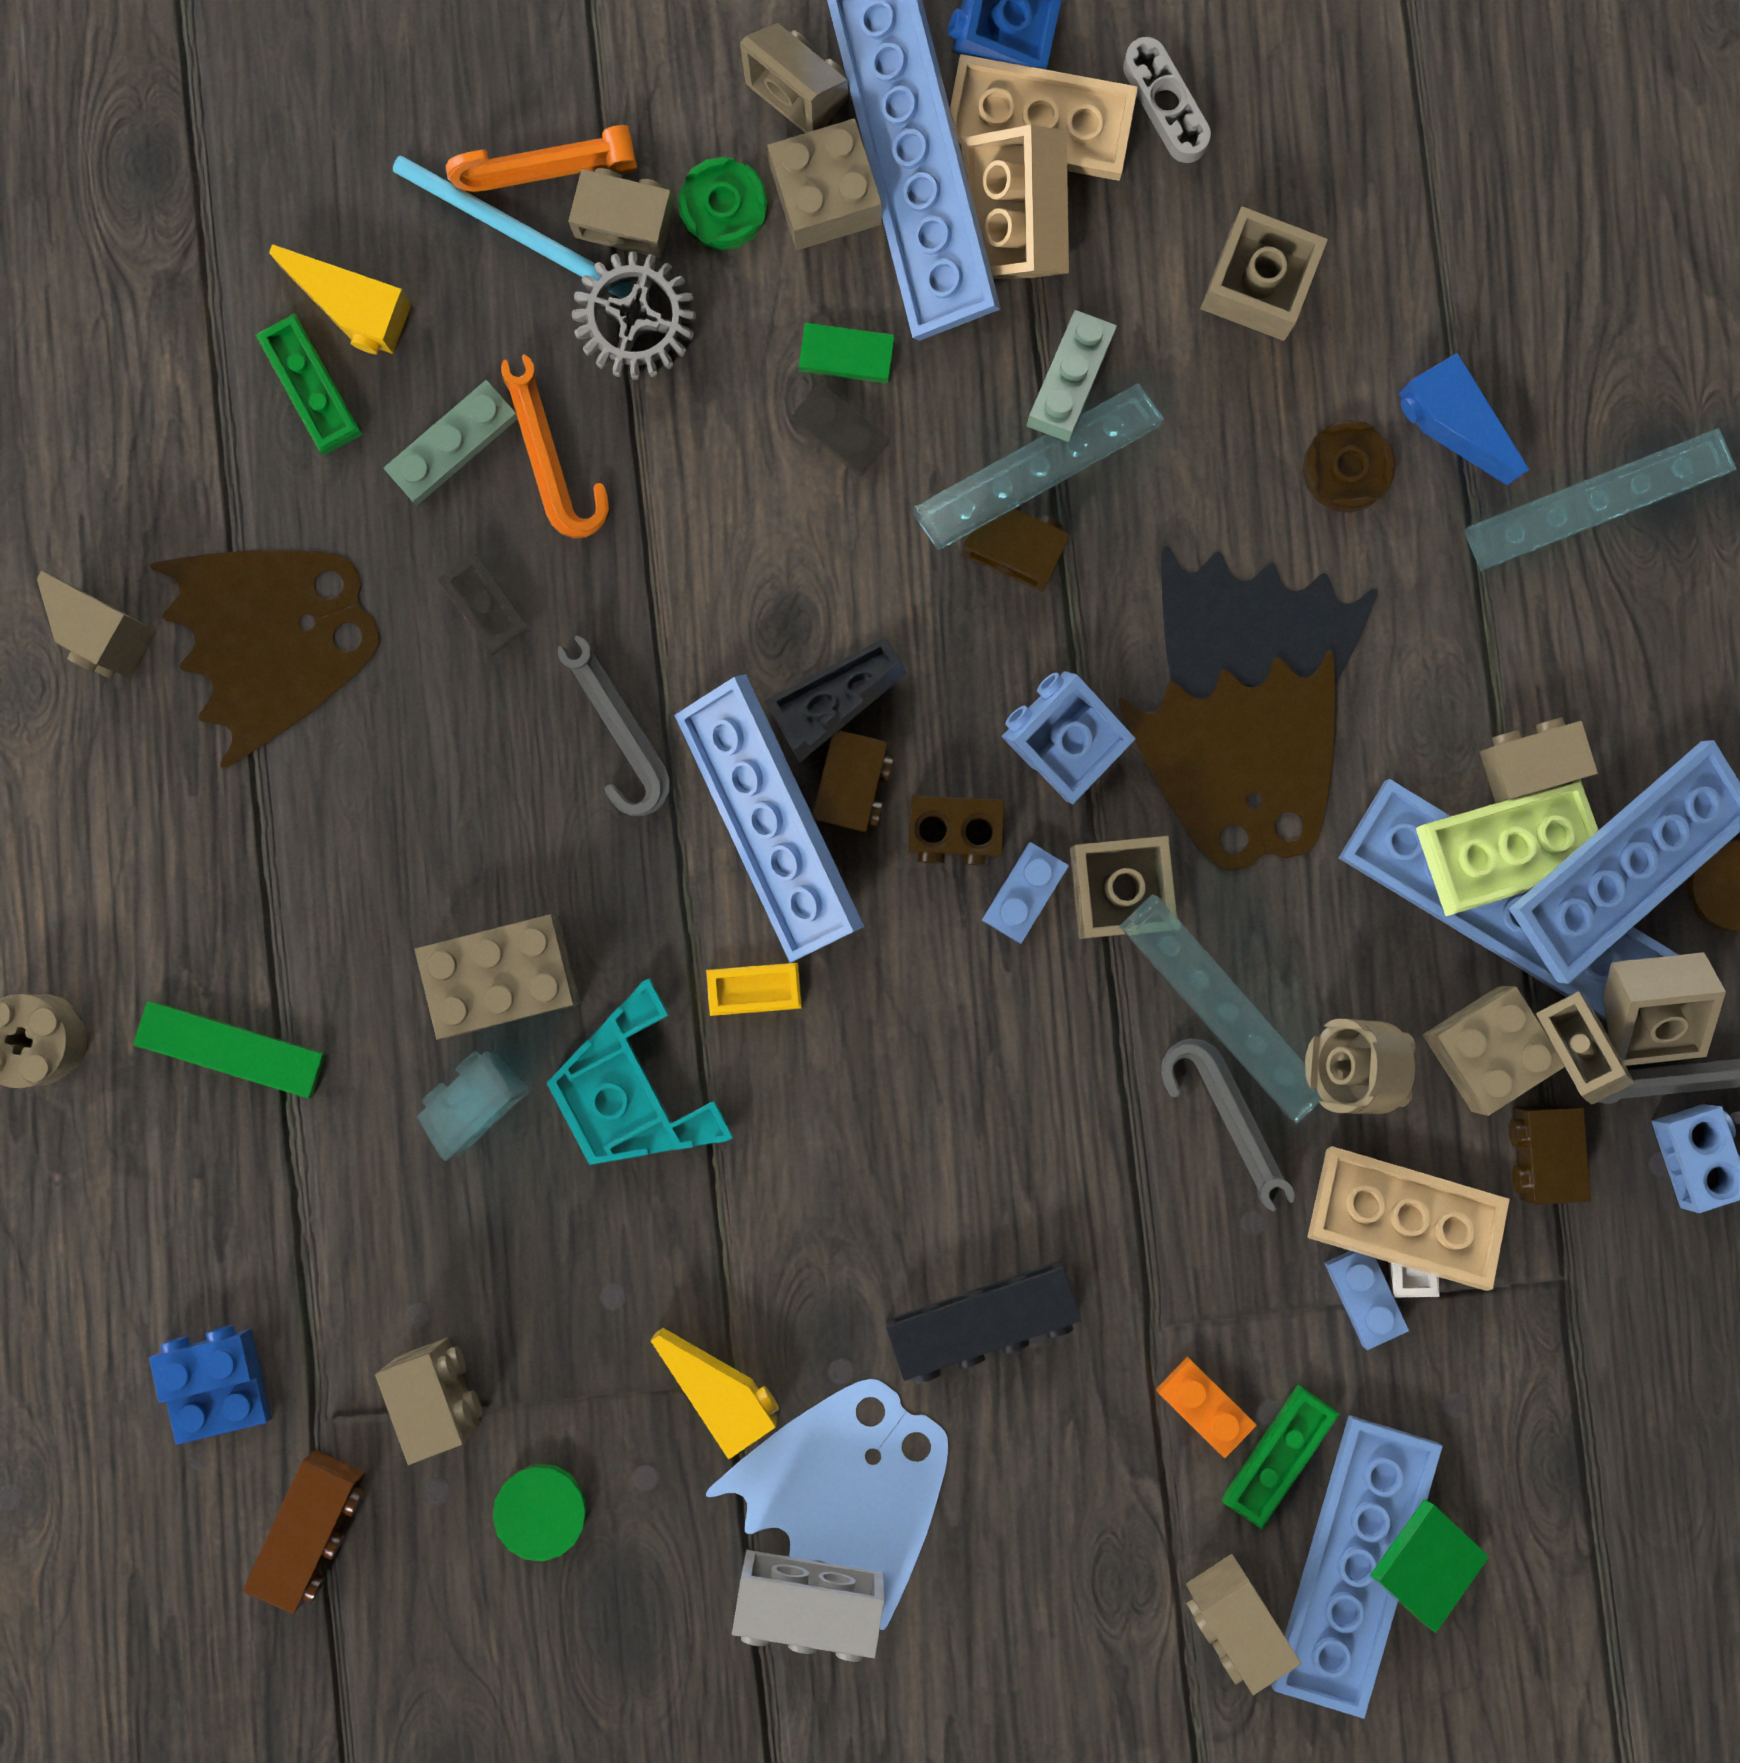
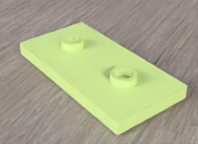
M1581 779L1427 823L1416 828L1445 916L1528 892L1599 831Z

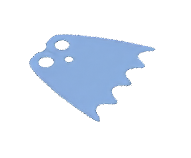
M875 1379L863 1380L841 1389L787 1423L717 1480L708 1489L706 1496L716 1497L725 1493H736L743 1496L747 1502L745 1532L753 1534L767 1528H780L787 1533L790 1540L789 1557L883 1572L884 1604L880 1630H884L888 1626L900 1601L926 1538L945 1474L948 1438L941 1426L926 1415H912L906 1412L900 1404L898 1394L886 1384ZM867 1397L879 1399L885 1408V1416L882 1422L873 1427L861 1424L856 1416L858 1403ZM913 1432H920L926 1435L931 1443V1451L928 1457L919 1462L907 1459L902 1452L904 1438ZM872 1448L879 1449L881 1453V1460L875 1465L868 1464L865 1460L866 1451Z

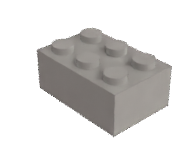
M747 1550L740 1580L732 1635L740 1636L743 1642L754 1646H766L769 1642L788 1644L789 1649L803 1654H813L819 1649L836 1652L835 1655L838 1658L851 1662L862 1661L864 1657L875 1659L884 1604L883 1572Z

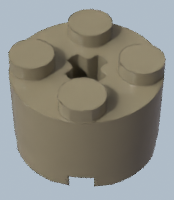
M15 994L0 998V1085L10 1088H26L52 1084L65 1077L70 1071H74L81 1063L87 1048V1029L83 1020L79 1019L72 1009L74 1007L68 1001L51 994ZM28 1038L33 1039L32 1045L28 1043Z
M1335 1019L1324 1025L1327 1028L1320 1036L1312 1038L1305 1058L1306 1080L1310 1089L1317 1090L1323 1100L1318 1102L1324 1108L1335 1113L1385 1114L1409 1104L1412 1098V1086L1415 1078V1042L1410 1034L1402 1032L1399 1028L1388 1022Z

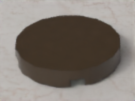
M1345 420L1330 424L1313 438L1304 454L1302 472L1307 489L1319 503L1333 511L1352 513L1369 508L1384 496L1394 479L1396 460L1392 446L1386 437H1382L1377 431L1373 430V426L1366 422Z
M1738 840L1729 841L1687 879L1686 889L1688 897L1692 899L1693 905L1697 909L1694 911L1701 920L1715 929L1740 932V841Z

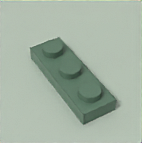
M1074 310L1030 412L1027 427L1070 442L1112 342L1117 325Z
M485 380L388 463L384 470L417 506L518 419L517 414L492 385Z

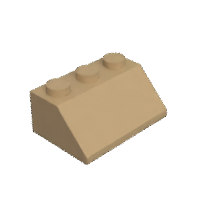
M1030 124L961 138V154L993 279L1035 278L1069 273L1067 130Z

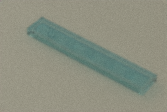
M1137 383L1081 414L1070 442L1045 434L916 505L913 515L937 550H940L1160 427L1164 417Z
M1717 428L1471 525L1464 530V533L1480 571H1484L1735 471L1736 466L1720 428Z
M1152 894L1119 926L1290 1120L1297 1124L1319 1103L1318 1101L1322 1100L1317 1090L1310 1089L1308 1085L1305 1063L1158 896Z

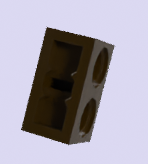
M911 796L908 854H918L917 862L944 864L945 856H963L964 865L991 866V858L1002 856L1004 800ZM933 818L942 822L945 827V837L937 843L925 841L919 832V826L923 821ZM972 821L986 823L991 831L989 842L984 845L972 844L966 837V826Z

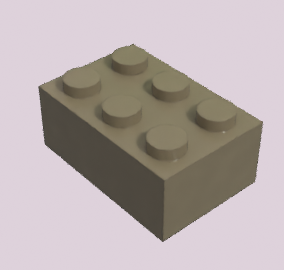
M549 914L414 949L436 1040L581 1004L560 918L557 915Z

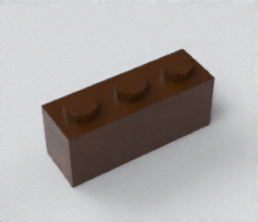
M318 1450L312 1451L305 1457L298 1468L242 1591L293 1615L305 1601L313 1603L325 1580V1576L319 1573L326 1558L330 1560L334 1558L344 1539L345 1533L339 1531L345 1515L353 1516L364 1495L365 1490L359 1488L365 1472Z

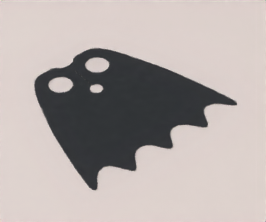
M1165 546L1162 550V605L1170 680L1175 682L1191 697L1204 699L1215 690L1222 670H1228L1241 684L1249 685L1253 688L1265 681L1271 665L1277 657L1281 658L1298 677L1307 678L1315 674L1325 654L1331 651L1334 656L1336 685L1362 633L1377 597L1376 588L1371 589L1353 603H1342L1336 599L1328 575L1323 573L1305 589L1291 591L1282 584L1274 563H1267L1254 578L1242 581L1236 579L1230 573L1220 552H1215L1198 571L1188 572L1179 566L1169 547Z

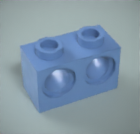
M1701 1104L1651 1120L1680 1208L1702 1213L1740 1200V1156L1733 1141V1138L1736 1136V1130L1731 1117L1723 1111L1722 1107ZM1700 1123L1704 1129V1137L1698 1145H1695L1692 1140V1131ZM1713 1168H1716L1719 1180L1717 1185L1710 1190L1707 1185V1175Z

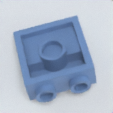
M1064 671L1061 675L1053 673L1041 682L1037 689L1041 696L1029 708L1021 706L1007 718L1005 725L1009 729L1001 737L1031 768L1037 770L1065 801L1074 804L1136 738L1078 675Z

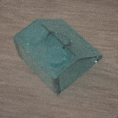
M494 1050L486 1051L482 1055L474 1051L455 1069L460 1074L456 1080L448 1087L444 1083L439 1084L422 1100L426 1108L417 1118L437 1153L444 1161L465 1153L530 1091V1088Z

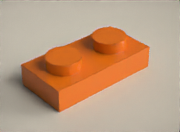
M1188 1356L1156 1388V1391L1224 1458L1257 1426Z

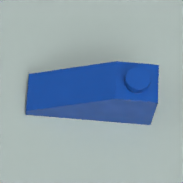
M1458 353L1412 379L1399 393L1401 408L1410 422L1417 423L1424 434L1502 483L1509 485L1529 470Z

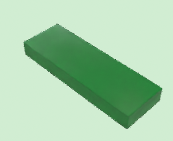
M295 313L255 334L315 445L323 456L363 435L301 320Z
M1298 1384L1222 1496L1221 1500L1223 1503L1260 1529H1263L1340 1413Z

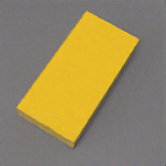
M798 963L706 970L710 1016L802 1008Z

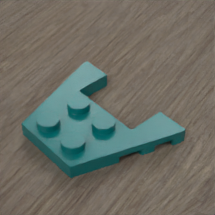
M651 979L643 981L631 996L611 1014L592 1037L547 1082L589 1165L691 1148L699 1145L726 1142L734 1137L715 1100L672 1122L634 1052L628 1037L669 1016Z

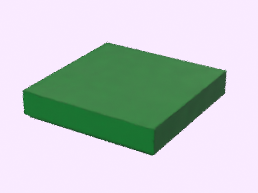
M1423 1499L1369 1576L1421 1623L1436 1633L1489 1556L1434 1504Z

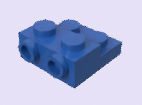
M962 0L961 9L957 8L954 11L948 24L947 35L954 38L951 52L957 55H969L1046 70L1061 0Z
M229 1325L205 1333L207 1340L191 1344L189 1336L172 1339L161 1343V1351L149 1357L158 1402H166L175 1445L264 1424L272 1419L251 1329L235 1333L234 1325Z

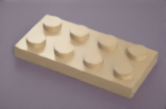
M960 54L950 111L960 151L961 138L1030 124L1067 130V171L1120 181L1138 87Z
M1331 1146L1326 1149L1307 1238L1487 1291L1493 1289L1510 1199Z

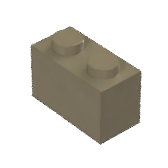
M599 168L595 172L581 169L568 222L576 239L644 255L651 254L656 258L662 259L674 211V203L671 191L657 181L641 179L638 183L622 179L618 173L608 169Z
M1563 717L1535 725L1537 734L1524 738L1521 737L1519 730L1493 737L1494 746L1479 752L1495 803L1598 774L1582 721L1565 725Z
M1580 992L1536 1013L1580 1095L1591 1105L1635 1084L1592 1006Z

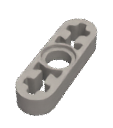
M1151 37L1136 39L1127 49L1123 63L1124 74L1130 85L1138 87L1136 95L1171 156L1179 162H1195L1206 151L1211 137L1210 127L1164 46L1158 40ZM1139 54L1144 59L1151 57L1154 59L1151 72L1156 80L1149 87L1147 86L1152 75L1146 65L1143 64L1137 67L1136 62ZM1162 90L1172 91L1177 95L1179 105L1173 110H1163L1156 105L1154 96ZM1184 113L1187 115L1184 116L1181 125L1186 134L1189 136L1196 134L1198 136L1194 147L1189 142L1182 144L1180 142L1183 130L1178 120Z

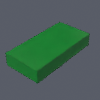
M805 323L799 372L888 384L894 335Z

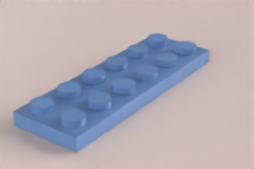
M747 675L733 677L675 714V718L789 962L798 960L863 928L864 925Z
M1701 741L1509 908L1558 983L1569 984L1740 832V781L1715 741Z
M1348 1415L1285 1633L1286 1640L1302 1664L1273 1682L1271 1686L1274 1691L1363 1719L1365 1718L1398 1603L1392 1595L1369 1575L1423 1499H1428L1442 1450V1445L1438 1442Z

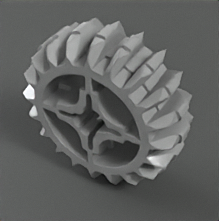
M630 252L628 256L629 265L621 266L619 256L614 254L611 255L613 270L608 272L601 262L594 265L597 275L600 277L598 281L591 276H583L582 283L591 291L590 294L575 292V301L580 305L586 306V309L573 310L572 318L577 322H587V324L575 330V335L577 339L592 337L583 347V351L587 356L593 355L599 350L602 351L596 361L600 369L606 367L612 359L615 361L613 375L616 377L621 376L624 365H631L630 373L633 380L639 379L640 365H647L648 374L650 377L657 376V369L654 362L660 359L665 368L671 369L673 361L668 352L671 350L681 357L686 353L685 347L677 339H693L694 332L688 327L682 326V323L695 322L696 313L691 310H681V308L693 302V296L691 293L676 294L685 285V280L682 276H679L670 282L667 281L672 272V266L669 263L662 265L658 272L654 271L656 262L654 255L649 254L644 266H638L637 253ZM627 281H637V284H634L632 292L627 297L622 299L603 298L615 285ZM651 285L656 287L667 298L673 313L672 321L661 318L660 313L651 310L647 305ZM640 297L642 316H647L648 319H637L634 326H631L629 333L627 317H621V313H631L634 306L637 307ZM597 311L607 314L609 319L616 321L621 326L620 340L617 348L611 345L598 330ZM659 332L666 334L654 347L640 352H631L636 340L642 334L653 333L658 335Z

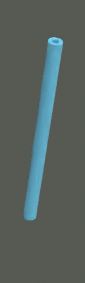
M402 155L395 160L393 172L575 274L581 277L588 275L596 281L600 279L594 267L595 263L470 193L455 187L452 183ZM622 282L615 285L608 292L622 299L632 292L634 285L629 282Z

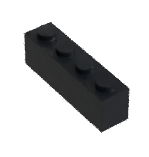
M1057 1261L886 1319V1329L903 1380L906 1381L914 1378L915 1383H923L939 1377L942 1374L940 1369L958 1363L959 1368H968L983 1362L986 1359L984 1355L986 1353L1001 1348L1003 1353H1012L1024 1349L1030 1345L1028 1340L1030 1338L1045 1333L1048 1339L1066 1335L1074 1330L1072 1324L1082 1320L1065 1269L1061 1262Z

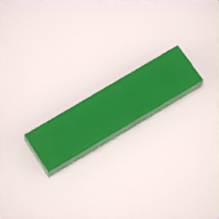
M155 1001L146 1002L133 1043L134 1046L308 1099L314 1096L326 1057V1053Z

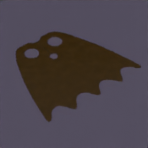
M251 550L188 556L155 561L150 564L152 570L173 577L179 585L178 596L163 612L162 618L166 621L187 626L195 636L194 647L180 665L181 670L201 674L207 677L212 684V695L199 713L198 719L201 722L226 726L231 731L232 742L229 750L220 762V767L222 768L229 767L254 752L311 713L355 676L371 659L378 648L379 634L373 617L369 613L364 612L358 604V593L361 583L352 562L343 556L320 551ZM327 570L337 572L343 579L341 593L331 599L322 598L318 595L314 585L317 576ZM309 614L315 619V624L310 630H304L299 625L301 616ZM343 623L355 624L362 633L361 644L353 651H342L334 643V631Z
M1331 651L1325 654L1315 674L1307 678L1298 677L1281 658L1277 657L1273 661L1265 681L1253 688L1241 684L1228 670H1222L1215 690L1204 699L1191 697L1172 681L1168 683L1162 704L1155 712H1143L1126 699H1119V706L1128 727L1136 738L1135 742L1163 795L1194 842L1215 865L1224 870H1236L1252 866L1262 855L1276 854L1281 858H1290L1308 853L1315 846L1325 817L1333 760L1335 668L1334 656ZM1255 792L1261 796L1262 803L1258 808H1250L1247 805L1246 797L1248 794ZM1285 812L1295 813L1302 819L1303 832L1296 840H1282L1275 832L1276 819ZM1229 825L1241 826L1248 835L1246 848L1236 854L1226 852L1219 843L1221 831Z

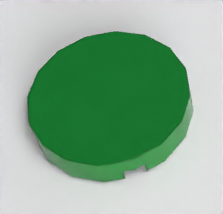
M728 157L706 159L693 167L686 175L685 182L682 184L681 190H679L677 199L681 222L689 235L705 247L722 251L740 248L753 240L764 226L768 211L765 185L757 172L747 164L745 166L742 163L735 162V159Z
M535 1464L513 1474L505 1481L494 1502L493 1522L498 1538L510 1552L525 1560L546 1561L561 1556L576 1543L586 1523L587 1503L585 1495L583 1496L582 1490L578 1486L579 1483L572 1474L555 1465Z

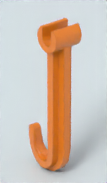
M617 125L605 129L602 132V138L493 159H489L487 150L467 152L449 159L446 164L447 179L455 187L464 191L476 192L581 173V169L592 171L599 168H608V170L618 174H626L637 170V164L629 127L627 125Z
M522 355L525 374L521 377H515L510 372L508 361L503 360L501 366L503 380L510 391L546 516L552 527L562 535L571 538H585L598 532L604 525L609 512L608 497L604 485L597 483L593 488L596 504L595 514L588 519L579 518L572 507L536 385L534 364L528 356Z

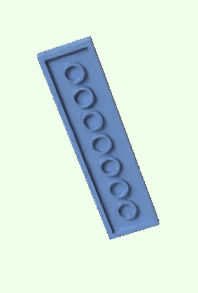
M827 0L866 156L882 203V219L912 338L921 341L1000 310L1001 307L923 1Z
M1391 779L1384 781L1338 857L1565 997L1580 992L1589 1001L1596 1015L1606 1022L1603 994L1611 962L1678 955L1632 927L1569 984L1558 983L1509 910L1527 892L1445 916L1416 828L1451 816Z

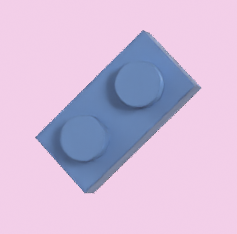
M1029 842L983 916L982 921L1021 944L1069 865Z
M1348 1251L1324 1262L1357 1336L1366 1350L1409 1331L1376 1258Z

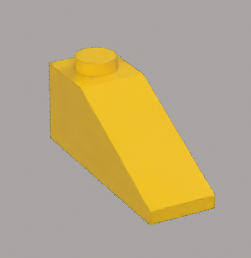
M272 244L269 252L270 255L351 339V345L370 354H377L378 349L394 354L412 305L402 289Z
M665 1328L660 1329L654 1334L651 1339L652 1344L728 1459L776 1428L778 1417L775 1412L779 1410V1407L765 1386L758 1389L750 1377Z

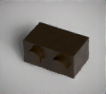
M986 496L964 543L961 555L1044 592L1070 534L1063 531V525L1053 518L1039 515L1036 519L1021 512L1022 507L1011 499L997 496L996 500Z
M840 730L832 735L812 815L816 823L866 835L868 825L877 827L883 800L875 798L879 780L888 782L894 759L893 755L886 754L888 742Z
M1571 1105L1513 1108L1514 1119H1511L1509 1122V1138L1512 1146L1516 1147L1517 1166H1514L1512 1169V1182L1515 1192L1520 1195V1200L1534 1205L1591 1202L1584 1108Z

